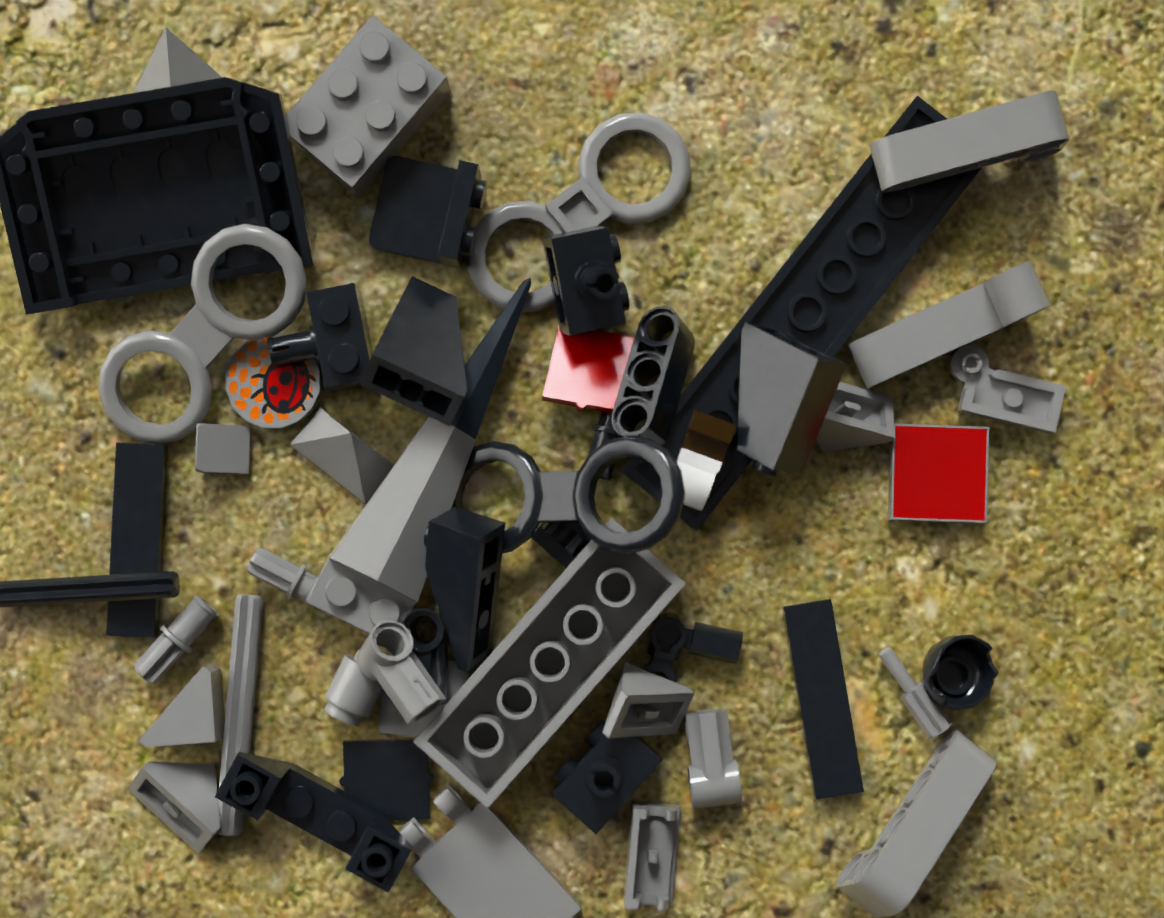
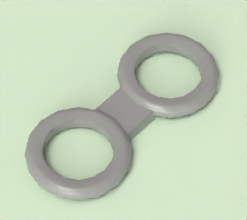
M642 112L618 114L600 123L584 141L578 160L579 180L546 206L533 201L507 202L489 211L476 225L474 247L471 256H467L468 273L477 291L495 307L502 309L505 308L515 292L504 289L492 279L486 265V251L490 239L500 228L512 222L530 221L537 223L554 235L593 226H602L609 219L628 225L651 223L670 213L684 197L691 176L689 152L680 134L661 118ZM640 133L653 137L665 148L671 160L672 174L668 186L658 197L646 203L628 204L616 200L604 190L598 178L597 163L601 151L611 140L623 134ZM551 282L534 292H528L521 313L537 312L554 304Z
M241 224L222 229L204 243L193 262L191 287L196 305L171 333L150 330L127 336L110 350L100 368L98 391L105 413L119 430L137 441L164 444L183 439L196 429L197 423L203 421L210 409L213 385L208 367L234 338L254 341L272 337L293 323L304 304L307 278L302 259L289 241L267 227ZM242 244L259 246L271 253L283 269L286 280L284 298L278 309L266 318L258 320L238 318L225 310L216 298L212 283L214 267L221 255L234 246ZM146 351L166 353L177 360L187 372L191 384L190 403L183 415L175 421L163 424L146 422L134 415L125 404L120 390L121 373L128 360L136 354Z

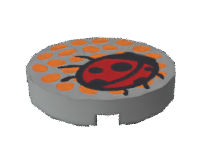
M277 334L273 337L284 336V334ZM267 338L254 341L248 340L233 354L226 370L225 390L232 408L245 421L264 429H286L301 422L315 410L322 394V371L316 358L274 368L269 355L273 351L268 349Z

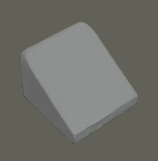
M197 423L195 471L200 473L250 474L252 426Z

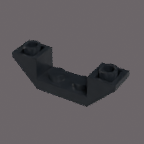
M239 752L215 795V798L257 821L268 810L352 856L345 869L387 893L392 888L413 849L410 843L378 809L294 763Z

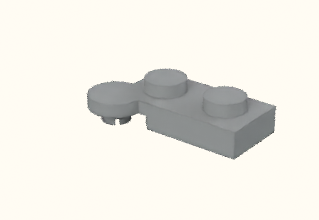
M975 345L960 347L952 354L949 360L950 372L957 381L964 383L958 412L1049 434L1056 433L1066 389L1065 385L1004 370L989 369L987 354Z

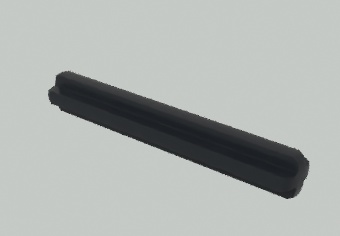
M175 571L0 581V607L175 598L180 592V578Z

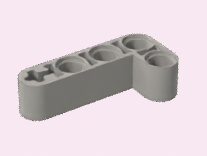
M1049 91L892 134L872 142L869 146L881 191L888 193L1018 157L1020 162L1038 160L1061 151L1070 139L1057 92Z
M1027 261L992 277L983 284L866 335L847 346L868 389L1034 315L1051 306L1031 261Z
M958 730L952 731L939 744L872 848L861 851L850 860L841 872L836 882V887L876 918L899 914L915 896L996 767V760Z

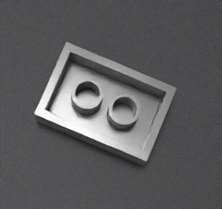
M372 15L286 115L291 142L360 199L385 170L387 160L392 156H397L450 94L451 90L447 76Z

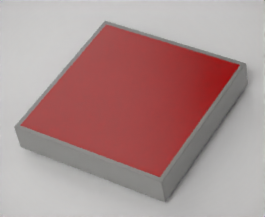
M894 423L895 439L890 442L888 520L987 523L989 427Z

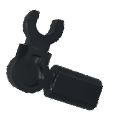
M673 613L660 614L653 620L650 626V641L647 653L652 656V660L646 663L642 669L650 673L662 672L667 676L668 680L677 682L672 664L673 661L680 659L682 647L689 648L688 654L737 664L743 632L695 622L693 627L685 625L678 615Z

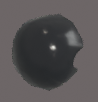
M969 634L948 636L930 647L923 661L922 673L925 686L933 700L941 706L952 710L975 708L989 697L994 679L998 675V670L994 666L990 655L991 645Z

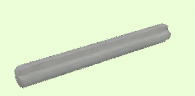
M241 594L235 598L219 787L236 755L239 752L250 754L263 612V598L259 595ZM218 799L220 829L217 831V834L224 836L240 835L244 830L245 814Z

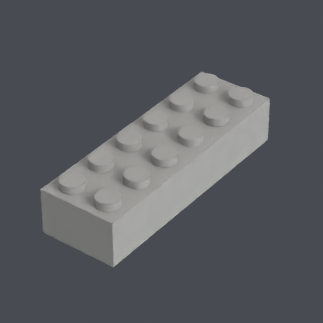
M612 517L605 524L615 532L629 533ZM591 540L413 742L488 809L686 583L649 550L622 554L607 551Z

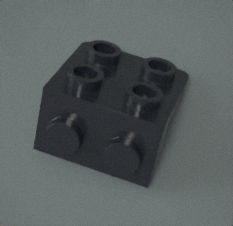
M400 156L390 157L386 162L369 234L370 245L379 251L461 269L463 256H471L474 247L476 228L471 227L474 209H482L486 195L487 181L481 180L482 175L479 164L459 160L458 168L454 169Z

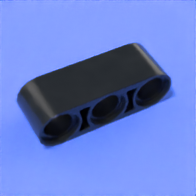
M666 306L655 307L649 310L639 322L611 418L613 429L621 437L632 435L650 438L662 447L669 437L695 346L693 333L678 314ZM673 331L671 336H669L666 340L661 341L662 337L666 333ZM660 375L654 384L647 386L654 376ZM647 419L645 425L640 430L634 432L636 425L640 421Z

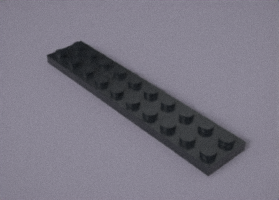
M917 95L885 137L943 121L947 118ZM870 154L680 395L669 437L663 446L671 453L675 461L694 410L737 425L703 510L700 511L683 504L680 516L683 522L697 531L753 460L737 450L741 331L744 323L748 322L775 328L834 357L982 168L906 189L883 193L880 188L872 154ZM632 456L620 472L661 504L663 491L661 479L656 469L644 458Z

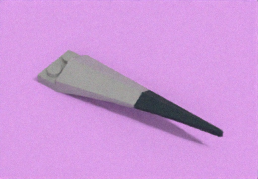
M531 278L521 283L464 365L467 393L451 426L431 417L427 418L327 558L305 602L369 634L373 627L382 621L391 620L402 624L405 616L412 611L415 603L419 600L427 577L425 568L427 547L424 545L426 528L429 525V521L450 510L527 298L531 286Z

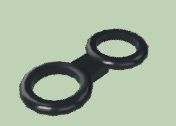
M627 435L607 440L587 456L579 471L541 472L533 457L515 444L492 441L473 447L451 507L463 509L462 499L465 486L474 472L485 464L497 461L505 462L516 469L523 481L525 499L521 514L515 523L505 530L502 554L513 552L528 541L540 523L575 522L580 524L589 539L603 549L622 554H631L651 549L670 534L681 516L685 488L682 471L671 453L650 438ZM630 456L644 458L654 466L661 479L663 494L660 508L652 521L640 530L629 533L615 532L603 523L597 513L594 497L597 482L604 470L618 459Z

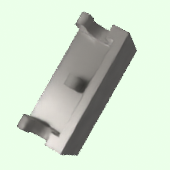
M632 801L623 897L625 909L639 910L641 905L645 904L657 906L658 910L665 911L668 910L669 904H672L680 805Z

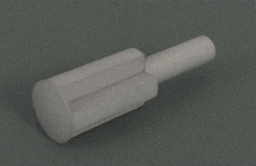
M890 647L880 651L879 657L904 691L900 699L927 737L932 739L945 732L953 722L940 704L933 700L925 683L921 681L916 684Z

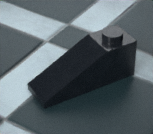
M453 507L429 521L424 534V545L427 547L425 568L458 669L468 672L492 653L505 522Z

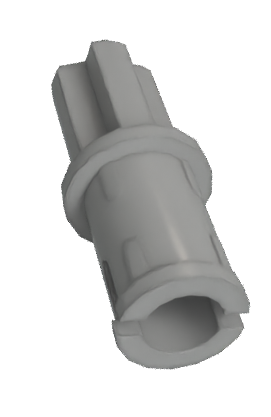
M259 548L253 554L247 567V572L252 576L285 592V598L288 600L293 596L305 602L318 576L306 571L307 565L302 564L301 567H298L264 548ZM315 607L316 609H318V610H320V611L326 613L325 615H327V616L330 617L331 614H329V613H327V612H325V611H323V610H321V609Z
M196 594L193 600L169 626L163 625L160 628L163 633L135 663L134 668L136 672L147 682L157 683L184 652H192L193 648L190 645L220 615L219 612Z

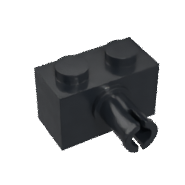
M593 226L542 237L560 332L571 336L626 324L624 311L629 310V296L624 282H618L620 277L616 271L615 264L620 263L621 253L615 234L610 235L609 227Z
M355 283L306 292L312 320L310 330L279 337H268V349L273 351V353H269L273 367L277 368L281 365L316 358L317 362L321 365L325 388L331 393L364 387L360 383L372 356L373 349L361 291Z
M604 719L585 738L584 741L590 747L578 760L569 756L552 776L557 782L552 789V795L595 834L602 829L662 761L660 754L640 736L608 738L602 733L606 723Z

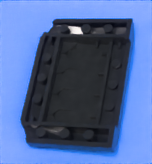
M229 77L28 111L16 120L12 127L0 135V207L26 315L74 307L83 303L191 285L193 262L204 243L222 229L241 224L271 229L289 241L301 257L303 267L316 264L281 93ZM242 244L230 248L221 255L214 267L213 281L263 272L283 271L276 258L263 248Z

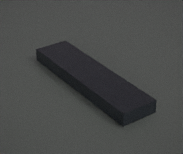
M116 442L109 575L162 572L168 445ZM160 598L108 601L106 636L158 637Z
M824 599L782 606L814 798L817 800L864 792L832 600Z

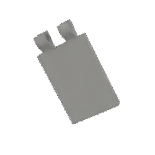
M450 783L435 796L436 799L433 802L456 824L438 841L414 817L399 830V833L413 847L412 851L419 856L412 864L411 870L456 918H572L582 909L578 900L491 806L487 809L479 801L472 808Z

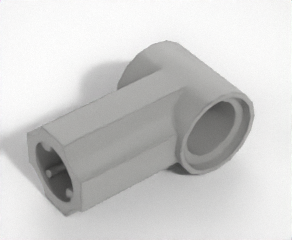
M386 620L379 622L373 627L357 654V664L360 671L367 678L380 683L407 724L416 723L440 706L446 697L413 652V637L410 631L397 621ZM378 646L387 648L392 656L383 654L378 649Z
M707 709L685 713L687 744L691 765L687 766L693 809L742 804L740 776L737 761L733 760L727 709Z

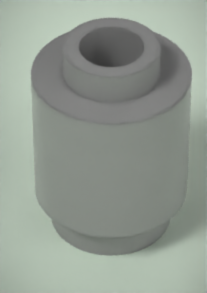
M359 649L355 656L344 655L325 695L328 702L324 708V711L329 715L354 726H359L363 717L370 716L382 690V686L378 681L367 678L360 671L357 664Z

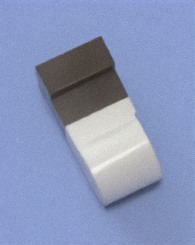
M696 410L691 414L676 459V463L682 471L685 488L684 505L700 511L703 510L737 425Z

